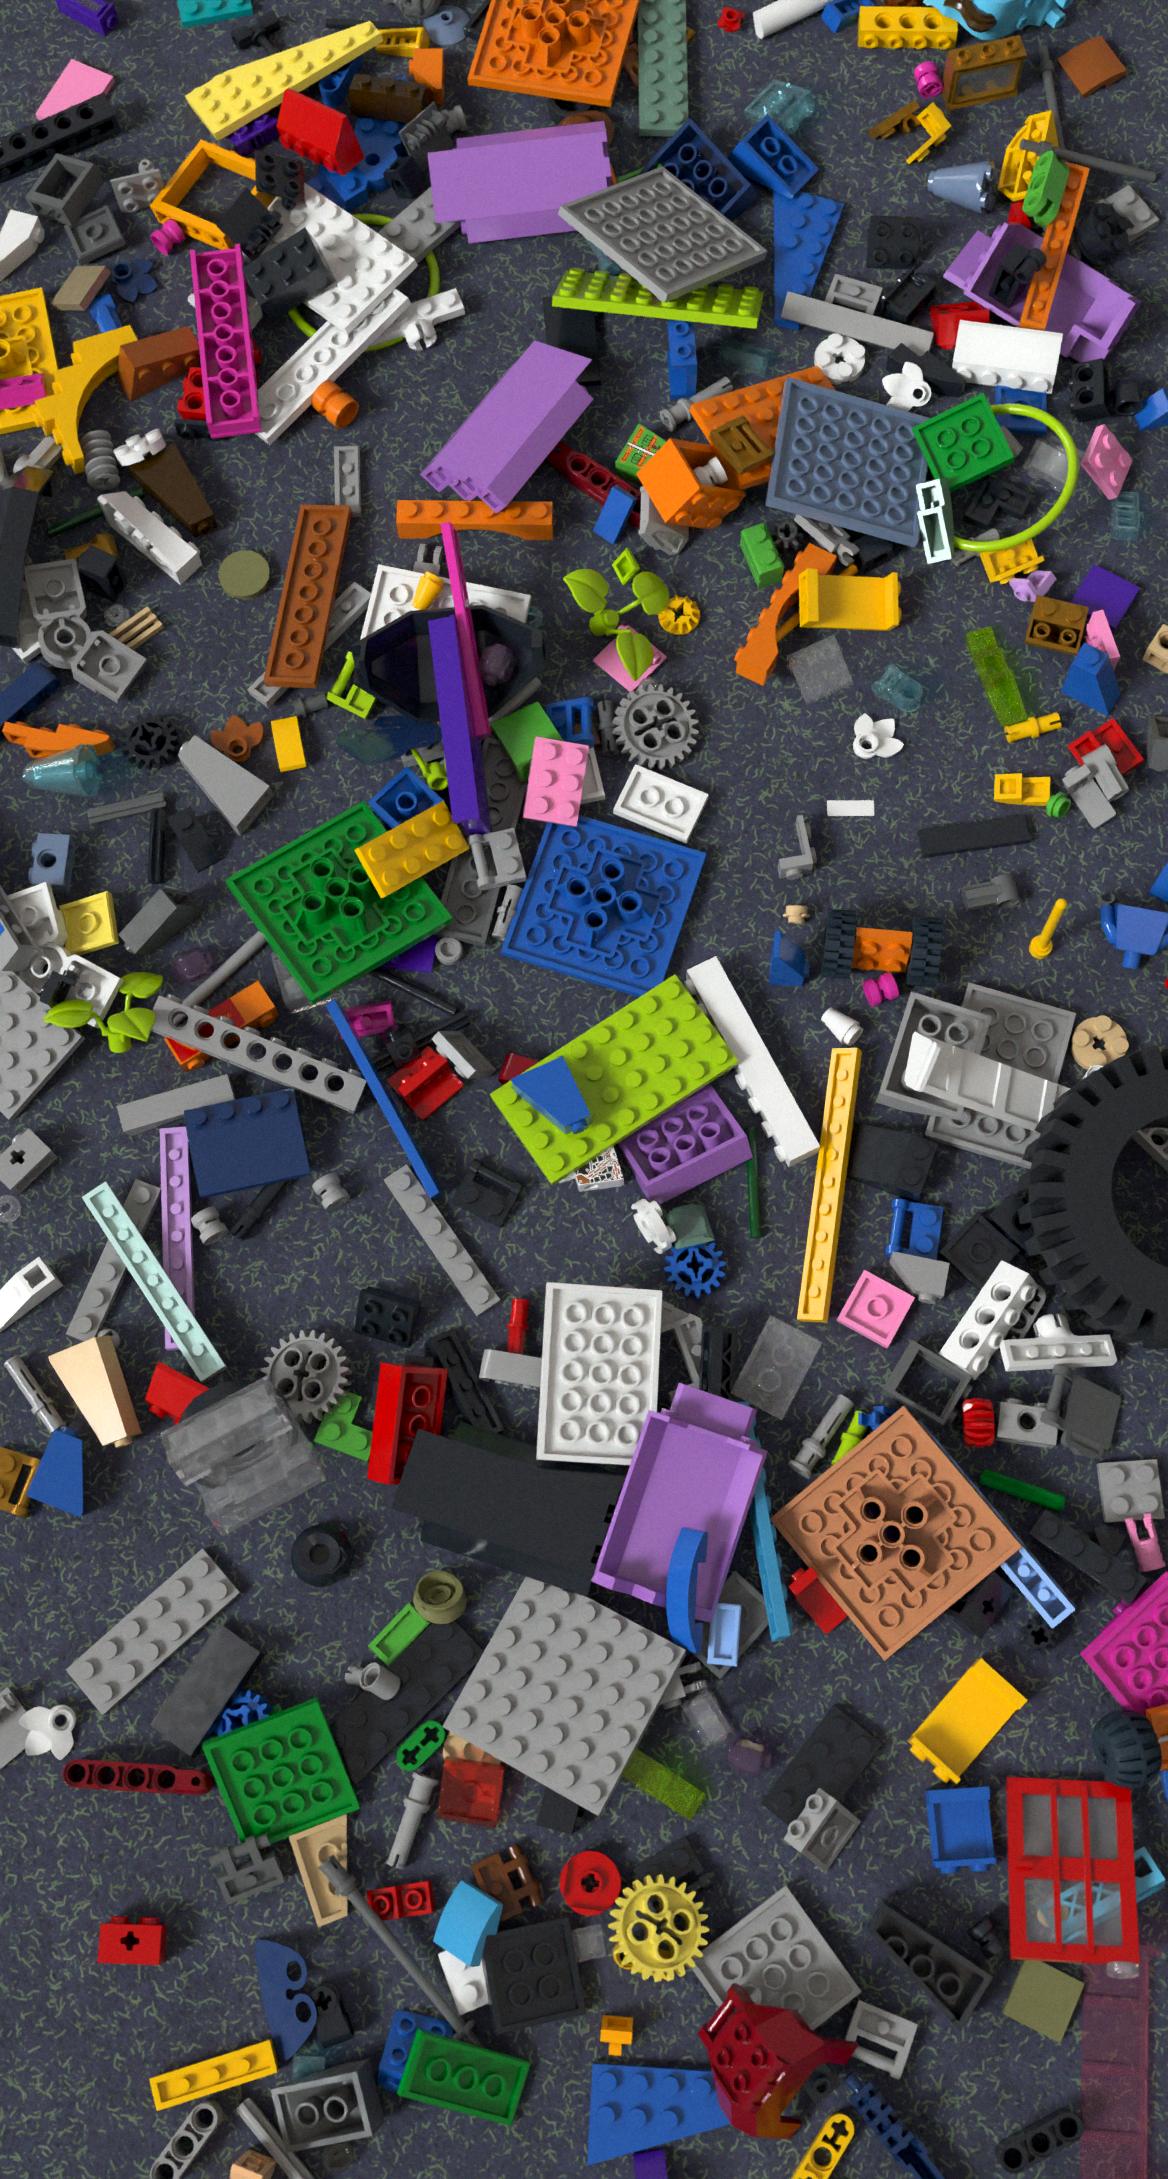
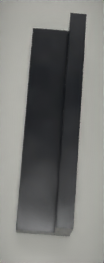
M702 1326L699 1390L721 1397L722 1392L726 1397L725 1399L734 1401L737 1328ZM723 1334H728V1346L723 1350ZM723 1363L727 1367V1375L721 1380Z

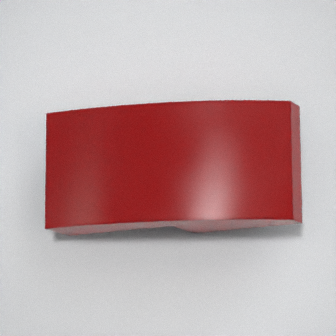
M432 1880L367 1890L368 1903L383 1921L436 1912Z

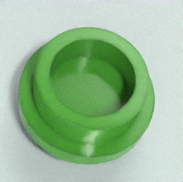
M1059 792L1049 798L1046 804L1049 817L1061 819L1067 814L1071 801L1067 798L1066 794Z

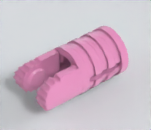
M1151 1513L1143 1514L1144 1525L1149 1535L1146 1538L1138 1539L1136 1524L1132 1517L1125 1519L1131 1544L1137 1556V1563H1139V1572L1151 1571L1166 1566L1157 1542L1159 1540Z

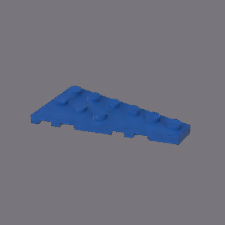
M773 190L774 324L798 331L801 324L780 318L787 292L811 298L843 213L844 203L798 191L790 199Z
M593 2063L587 2166L731 2124L719 2106L712 2070Z

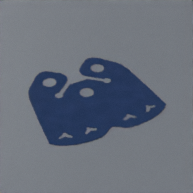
M382 716L373 724L375 727H402L381 729L370 733L366 737L365 742L359 741L363 739L366 731L360 729L346 730L338 735L336 744L364 765H370L401 757L410 749L434 744L442 739V734H440L442 731L441 727L428 722L416 723L406 716ZM385 720H394V722L391 724L383 723V721ZM348 734H357L354 738H346ZM381 734H390L387 738L378 737Z

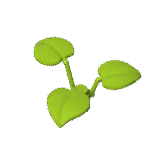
M579 569L569 573L563 580L569 586L576 602L582 609L595 615L589 621L591 631L597 636L619 634L616 639V647L620 659L634 681L638 680L653 662L654 652L651 643L642 634L634 635L631 629L615 628L618 625L619 616L640 603L648 615H657L663 612L669 603V590L661 578L651 572L639 573L635 576L632 583L633 592L638 599L616 612L610 609L604 610L607 604V600L604 597L607 595L609 588L602 575L591 569Z
M136 972L123 976L121 979L124 982L118 991L127 994L125 1011L110 1016L107 1021L108 1027H105L97 1012L92 1011L94 1008L93 1003L83 999H71L57 1004L45 1015L44 1023L75 1028L87 1024L91 1018H94L102 1031V1036H108L110 1050L115 1053L126 1052L132 1047L130 1037L147 1042L156 1022V1016L152 1010L146 1008L130 1009L131 999L133 996L147 998L155 994L163 984V976L148 972Z

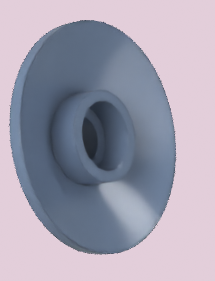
M444 5L439 6L434 14L424 19L423 27L432 43L440 46H452L462 42L467 37L464 35L463 28L470 19L462 9L456 6Z

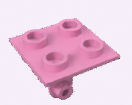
M622 624V625H620V626L617 628V629H631V630L633 631V634H634V635H635V634H639L638 632H636V631H635L632 627H630L629 625L624 626V625ZM616 637L593 659V662L629 692H633L667 656L651 644L654 652L653 662L644 674L634 681L620 659L616 647Z

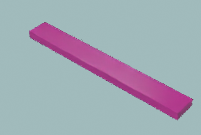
M441 523L475 734L480 739L491 738L458 532L452 523Z

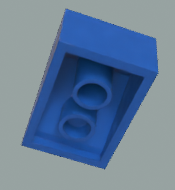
M768 114L738 143L727 157L744 176L790 199L819 170Z

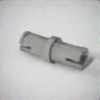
M507 885L502 906L497 909L498 918L491 935L493 938L501 941L505 940L513 916L517 912L515 910L523 891L522 888L515 885Z

